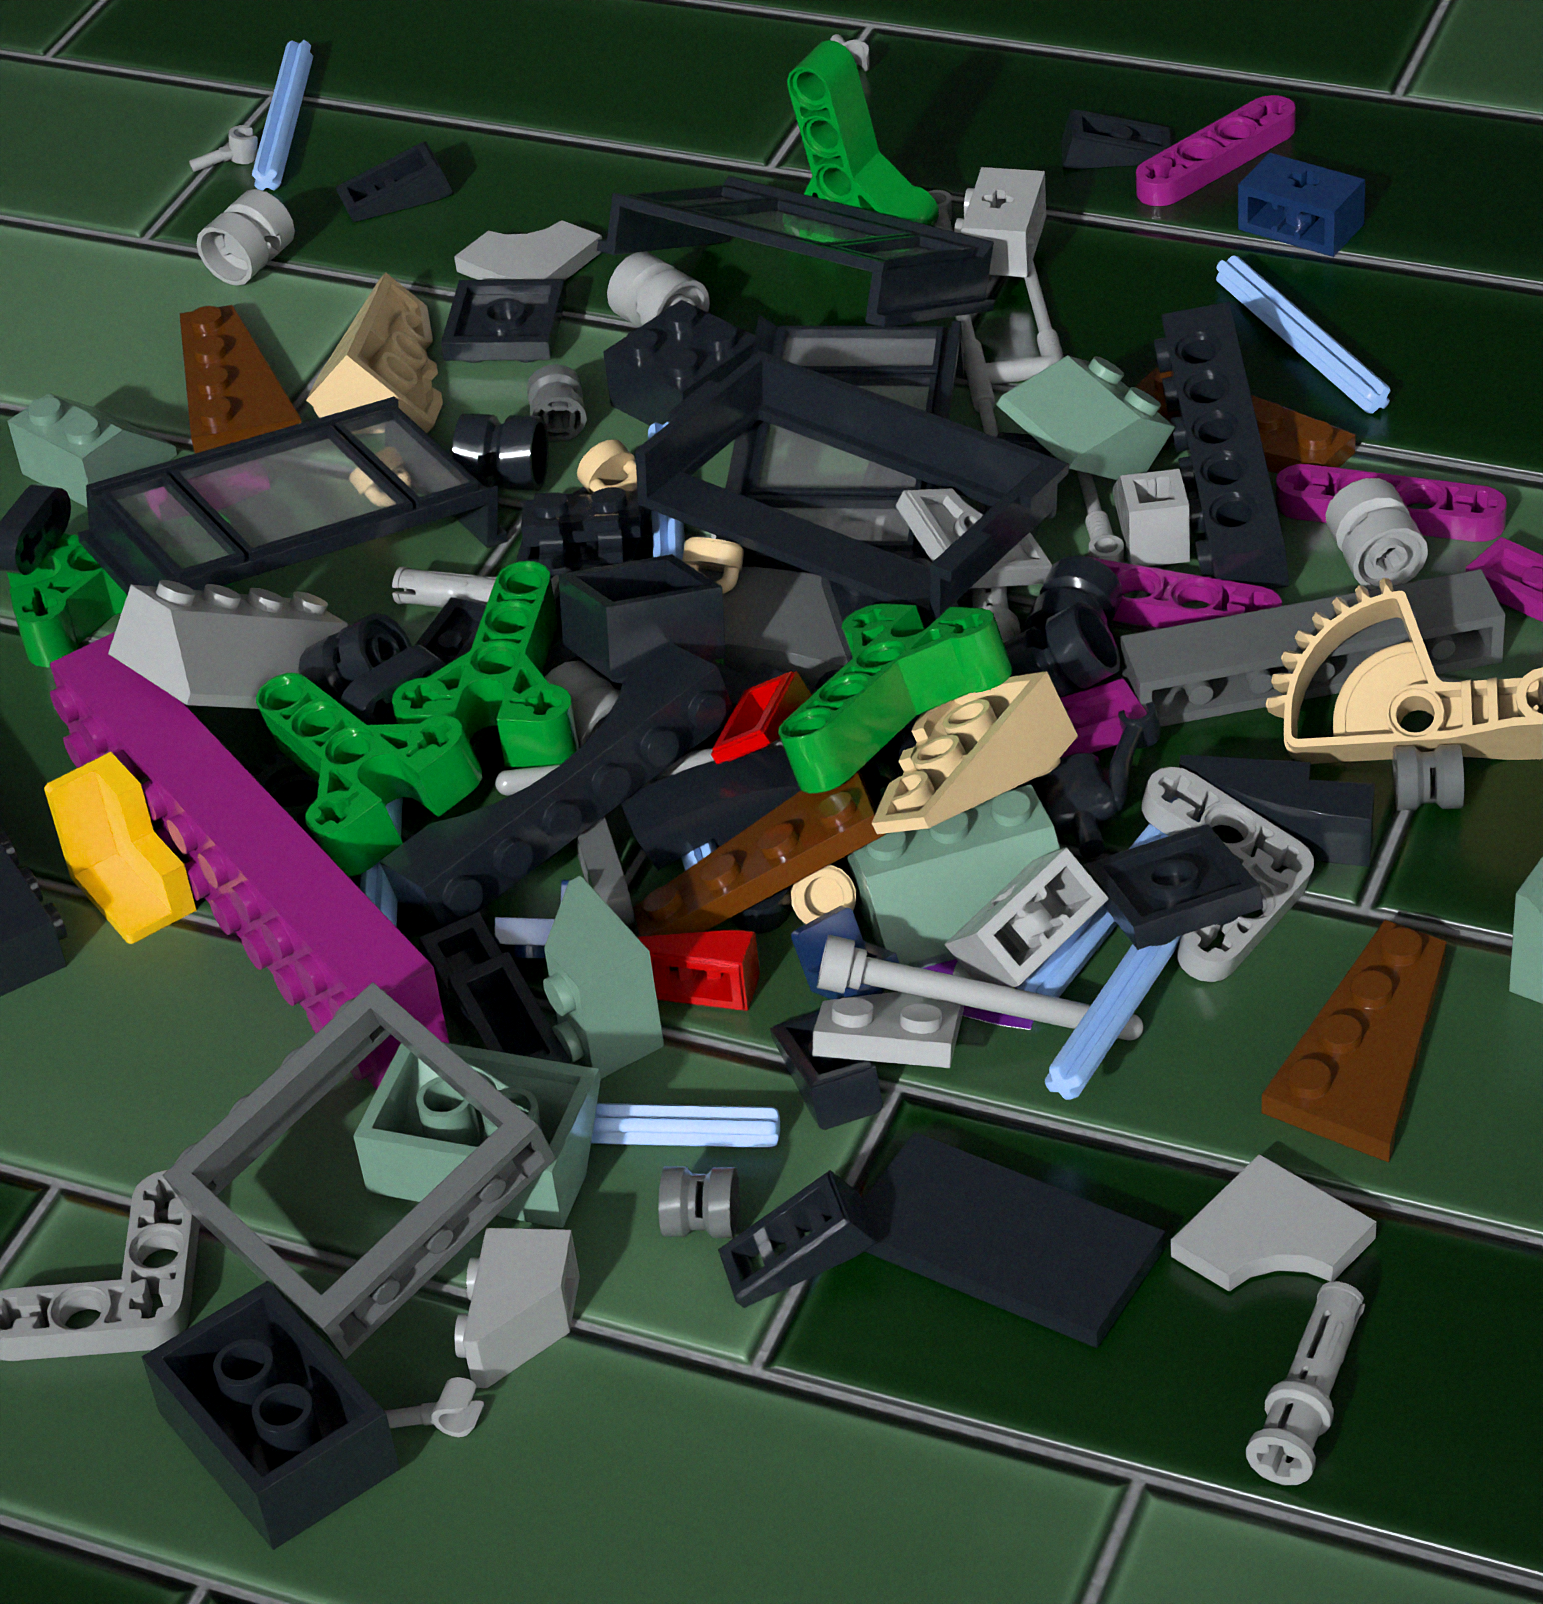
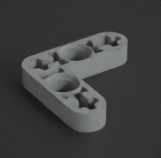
M1178 767L1161 768L1151 775L1142 800V812L1146 820L1168 836L1208 824L1211 828L1218 825L1235 828L1241 833L1244 840L1233 844L1224 842V844L1258 882L1261 888L1263 908L1261 909L1263 914L1255 918L1239 916L1231 923L1211 925L1181 936L1177 949V959L1181 968L1191 977L1200 981L1215 982L1224 980L1236 970L1304 894L1314 868V858L1310 850L1302 842L1194 773ZM1174 796L1178 797V799L1174 800L1172 803L1168 802ZM1200 812H1204L1200 822H1196ZM1254 847H1259L1256 850L1255 856L1251 857ZM1282 865L1288 867L1281 873L1274 871L1279 869ZM1219 929L1225 934L1221 949L1215 947L1206 952L1200 948L1208 947L1217 937Z
M167 1170L147 1176L134 1190L121 1280L21 1287L0 1291V1360L21 1361L147 1351L157 1348L187 1329L190 1318L200 1221L183 1205L162 1176ZM170 1201L168 1207L169 1223H160L157 1212L162 1211L165 1207V1202ZM169 1249L178 1252L177 1257L165 1266L151 1268L142 1265L144 1260L155 1251ZM151 1294H160L163 1307L158 1308L155 1317L150 1318L153 1306ZM92 1309L101 1312L100 1317L87 1327L74 1329L65 1326L66 1321L78 1311ZM47 1316H48V1321H49V1324H50L49 1327H47V1323H46V1320H45V1318H46ZM15 1320L13 1328L9 1329L11 1326V1321Z

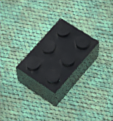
M269 1281L264 1282L142 1356L159 1413L272 1550H275L400 1470L385 1411Z

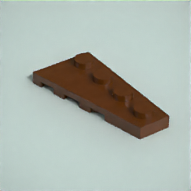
M233 305L221 307L203 306L191 312L179 313L190 433L195 453L302 423L300 416Z
M1157 366L1135 388L1155 398L1161 404L1157 412L1170 422V418L1180 416L1179 411L1168 412L1166 407L1162 378L1171 377V372L1159 373ZM1251 395L1268 472L1279 474L1286 467L1296 464L1340 468L1355 454L1356 434L1282 407L1277 403ZM1172 433L1161 450L1167 451L1171 442L1174 443Z
M858 770L848 781L830 791L811 794L802 792V790L672 881L652 891L643 901L633 907L640 936L704 932L886 835V833L877 834L872 825L877 811L861 772Z
M1384 920L1262 1093V1114L1389 1163L1394 1148L1399 1119H1402L1406 1105L1408 1086L1413 1068H1416L1420 1055L1423 1032L1426 1022H1429L1446 962L1447 941Z

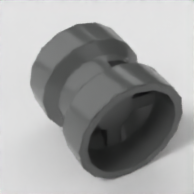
M559 364L546 365L536 370L530 376L526 386L530 416L544 418L549 441L562 442L576 437L584 429L587 421L580 377L571 368Z
M1440 744L1434 751L1420 752L1414 746L1393 747L1392 776L1396 811L1417 810L1422 803H1436L1442 809H1459L1463 807L1464 768L1460 744ZM1430 768H1432L1433 787H1430Z
M687 1166L663 1167L659 1187V1224L663 1237H685L692 1230L706 1231L712 1238L736 1237L740 1209L739 1176L736 1167H713L707 1174H694Z

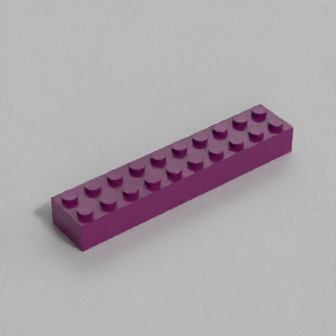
M115 632L50 663L56 688L50 691V697L58 715L68 726L70 734L65 736L63 741L74 765L79 768L112 752L140 782L153 830L185 865L193 898L196 900L205 898L221 929L227 935L235 932L241 938L243 947L253 965L258 970L266 967L274 975L276 985L286 1002L291 1006L299 1003L304 1008L315 1033L319 1032L333 1019L336 1011L345 1002L357 997L367 986L374 982L439 1040L449 1043L433 965L180 700L108 654ZM390 1034L350 1073L358 1081L366 1078L377 1090L401 1042Z

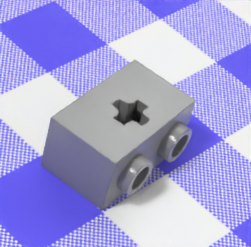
M981 167L975 188H967L964 199V218L956 219L954 232L994 242L989 275L1028 277L1046 219L1045 171Z
M1066 847L1030 862L944 945L973 980L1013 988L1023 983L1109 898Z

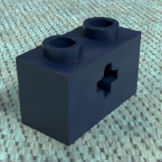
M1268 153L1238 184V230L1334 257L1364 225L1365 179Z

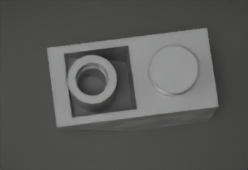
M1180 469L1121 475L1113 486V497L1129 564L1161 567L1167 564L1190 562L1189 503Z
M486 1228L480 1257H471L468 1263L466 1285L468 1299L471 1301L469 1312L459 1313L455 1325V1352L458 1358L467 1359L470 1377L476 1384V1388L490 1387L570 1333L580 1279L571 1230Z

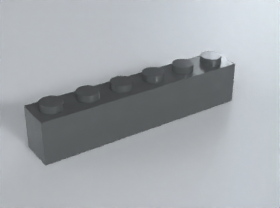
M1481 569L1393 585L1394 591H1403L1407 596L1436 675L1502 663L1505 613ZM1380 588L1368 590L1370 598L1381 595ZM1356 593L1121 636L1122 679L1126 681L1147 713L1146 703L1153 702L1155 704L1160 727L1266 707L1267 698L1284 695L1274 689L1271 682L1273 674H1293L1282 663L1281 656L1284 651H1294L1300 654L1304 652L1298 646L1295 639L1298 630L1307 631L1316 636L1319 632L1312 620L1315 612L1325 614L1332 620L1337 617L1332 603L1335 598L1341 597L1350 608L1358 604ZM1396 617L1381 621L1357 632L1341 643L1320 665L1311 679L1303 700L1339 693L1349 675L1365 659L1389 646L1410 642L1403 620Z

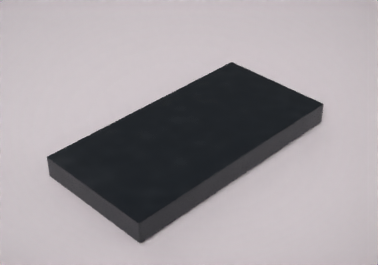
M917 1132L912 1134L863 1199L878 1238V1243L865 1252L1095 1348H1098L1165 1249V1231Z

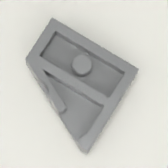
M899 991L825 1000L822 1002L813 1031V1056L950 1068L964 1005Z

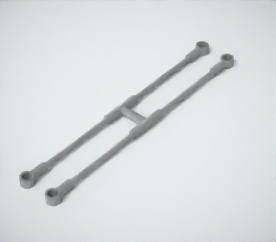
M943 190L928 191L939 207V217L933 227L953 231L950 221L953 216L952 196ZM1033 261L1028 277H1024L1039 331L1037 343L1041 356L986 363L981 343L975 338L970 314L956 316L957 321H961L963 353H965V373L973 406L980 413L984 433L997 437L999 431L993 411L996 402L991 385L1028 380L1064 358L1058 334L1051 327ZM1076 470L1088 513L1085 522L1090 537L1089 557L1124 563V543L1122 539L1114 536L1112 533L1108 515L1101 509L1092 474Z

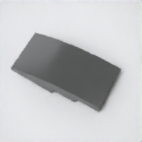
M742 566V571L739 572L736 585L732 590L723 594L726 658L722 659H724L725 665L748 676L762 663H765L784 673L797 671L803 682L814 687L826 672L835 669L840 670L848 661L821 585L822 577L811 573ZM698 569L699 572L713 581L721 579L724 573Z

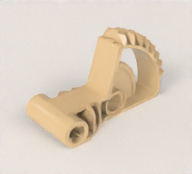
M1383 577L1380 580L1381 595L1370 598L1365 586L1359 585L1355 589L1358 604L1350 608L1344 599L1336 597L1332 603L1337 617L1332 620L1325 614L1315 612L1312 620L1319 633L1314 636L1307 631L1298 630L1295 635L1298 646L1304 651L1303 654L1294 651H1284L1281 656L1283 665L1293 674H1273L1271 680L1274 689L1284 695L1267 698L1266 708L1269 713L1284 718L1285 747L1295 761L1317 764L1392 759L1394 746H1414L1420 752L1434 751L1440 744H1460L1463 757L1502 760L1543 759V667L1530 671L1523 678L1497 679V677L1478 681H1471V679L1461 682L1441 681L1435 674L1405 592L1400 590L1394 591L1389 578ZM1396 617L1401 618L1410 642L1392 645L1372 654L1349 675L1339 692L1335 704L1333 737L1298 739V720L1305 692L1311 679L1325 659L1341 643L1357 632L1384 620ZM1412 711H1427L1434 716L1430 727L1421 732H1408L1400 726L1404 716Z

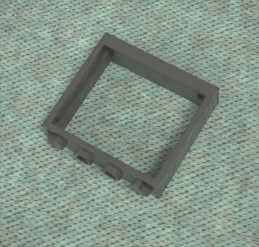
M372 982L357 997L345 1002L336 1011L333 1019L307 1043L291 1051L284 1059L282 1065L257 1089L240 1098L231 1108L229 1114L199 1142L187 1147L180 1154L176 1163L162 1176L183 1205L263 1282L269 1281L296 1313L346 1360L556 1158L538 1124ZM391 1034L496 1125L498 1129L329 1289L320 1295L234 1214L217 1195Z

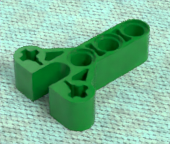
M831 40L822 41L789 73L787 79L789 94L812 173V178L803 194L933 226L939 217V207L935 199L923 188L913 186L879 151L853 55L839 42ZM784 213L782 219L783 228L786 233L823 243L848 240L855 232V230ZM863 233L864 238L875 237L874 235ZM912 248L875 253L902 255L909 252Z
M192 516L144 528L182 569L229 555ZM222 516L231 525L229 520L226 517ZM64 533L30 575L6 572L11 586L9 591L13 611L26 656L32 664L40 667H50L51 662L78 650L79 643L114 615L122 613L127 594L79 543L77 535ZM233 583L224 585L223 587H229Z
M519 561L506 566L499 572L471 650L429 677L407 681L396 689L393 694L392 704L397 724H418L430 717L450 715L458 719L462 724L469 742L480 729L488 726H498L505 767L532 768L561 765L579 749L571 696L563 687L549 684L542 675L558 625L551 575L546 566L534 561Z
M874 604L861 608L846 617L842 622V630L852 659L784 720L779 727L778 733L799 788L802 792L811 794L830 791L841 786L916 715L968 693L991 690L1008 680L1012 674V666L994 613L983 608L949 607L925 630L916 605Z
M285 673L268 680L256 695V704L280 751L319 783L317 800L310 805L305 815V823L314 841L348 877L360 875L369 870L403 844L385 807L388 803L403 797L413 798L439 817L469 795L481 781L482 769L463 726L458 719L450 715L430 717L418 724L366 725L313 682L298 673Z

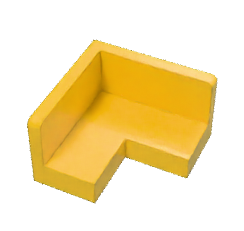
M112 752L45 785V794L70 878L127 943H136L197 911L185 865L154 832L140 782Z

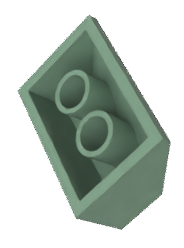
M1030 784L1008 790L931 828L886 833V835L848 854L847 859L849 877L856 888V904L876 946L895 952L900 964L924 968L956 959L944 944L1030 862L1058 851L1060 847L1054 826Z
M443 1042L538 1124L556 1158L496 1216L563 1228L587 1173L601 1080L599 1069ZM402 1043L353 1137L368 1193L420 1202L498 1127Z

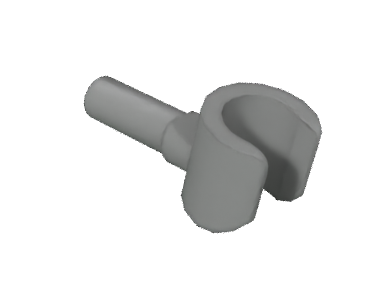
M839 34L831 37V41L839 42L851 52L856 65L862 66L864 71H869V47L865 42L860 40L845 41Z
M247 125L231 128L228 132V146L220 147L219 150L189 161L193 173L222 161L231 160L238 164L252 163L256 159L258 152V138L253 136L252 128Z
M455 1377L447 1380L438 1402L385 1410L390 1429L420 1424L425 1426L435 1425L445 1434L463 1437L468 1435L475 1427L484 1402L480 1400L471 1401L476 1390V1384L472 1380Z

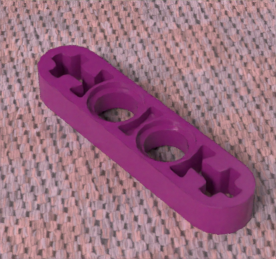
M1262 96L1142 162L1136 169L1137 198L1142 203L1150 206L1171 205L1289 139L1295 132L1296 107L1294 102L1283 96Z
M1310 464L1288 466L1281 470L1276 477V507L1286 517L1297 520L1326 523L1325 515L1328 505L1338 491L1358 480L1380 478L1394 486L1406 507L1410 504L1433 506L1428 509L1407 507L1411 518L1415 521L1423 536L1486 542L1496 539L1505 530L1506 498L1500 491L1487 486Z
M1093 558L1111 569L1122 585L1123 599L1113 618L1114 621L1162 629L1282 606V600L1279 595L1273 590L1262 586ZM1133 591H1144L1151 594L1140 599L1123 596ZM1191 601H1202L1208 603L1209 606L1192 609L1183 607L1182 604Z

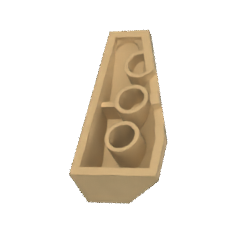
M384 273L320 372L306 399L313 406L314 411L319 417L395 396L398 399L399 408L426 433L429 432L436 422L443 401L441 392L434 389L431 382L438 374L437 364L427 356L426 349L433 342L427 305L388 273ZM385 422L356 430L352 433L354 435L385 434Z
M1048 672L1012 676L991 690L968 693L923 712L916 720L911 731L917 742L915 747L903 750L899 759L904 773L888 784L872 825L877 834L928 829L1029 780L1046 775L1060 764V757L1078 735Z

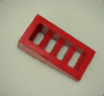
M790 671L746 689L743 692L711 752V756L716 764L725 761L729 762L767 747L780 738L778 733L780 725L812 696L797 671Z
M722 930L637 937L650 951L657 1000L748 1011L760 977L755 932ZM670 966L678 967V971H670Z

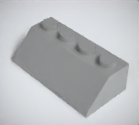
M160 580L158 587L130 586L108 654L186 705L259 709L256 704V695L268 680L285 673L299 674L300 657L305 649L330 635L340 632L348 626V623L326 610L328 603L325 600L305 592L296 591L293 592L292 598H284L261 588H250L248 594H238L229 588L215 584H206L204 591L193 590L178 582Z

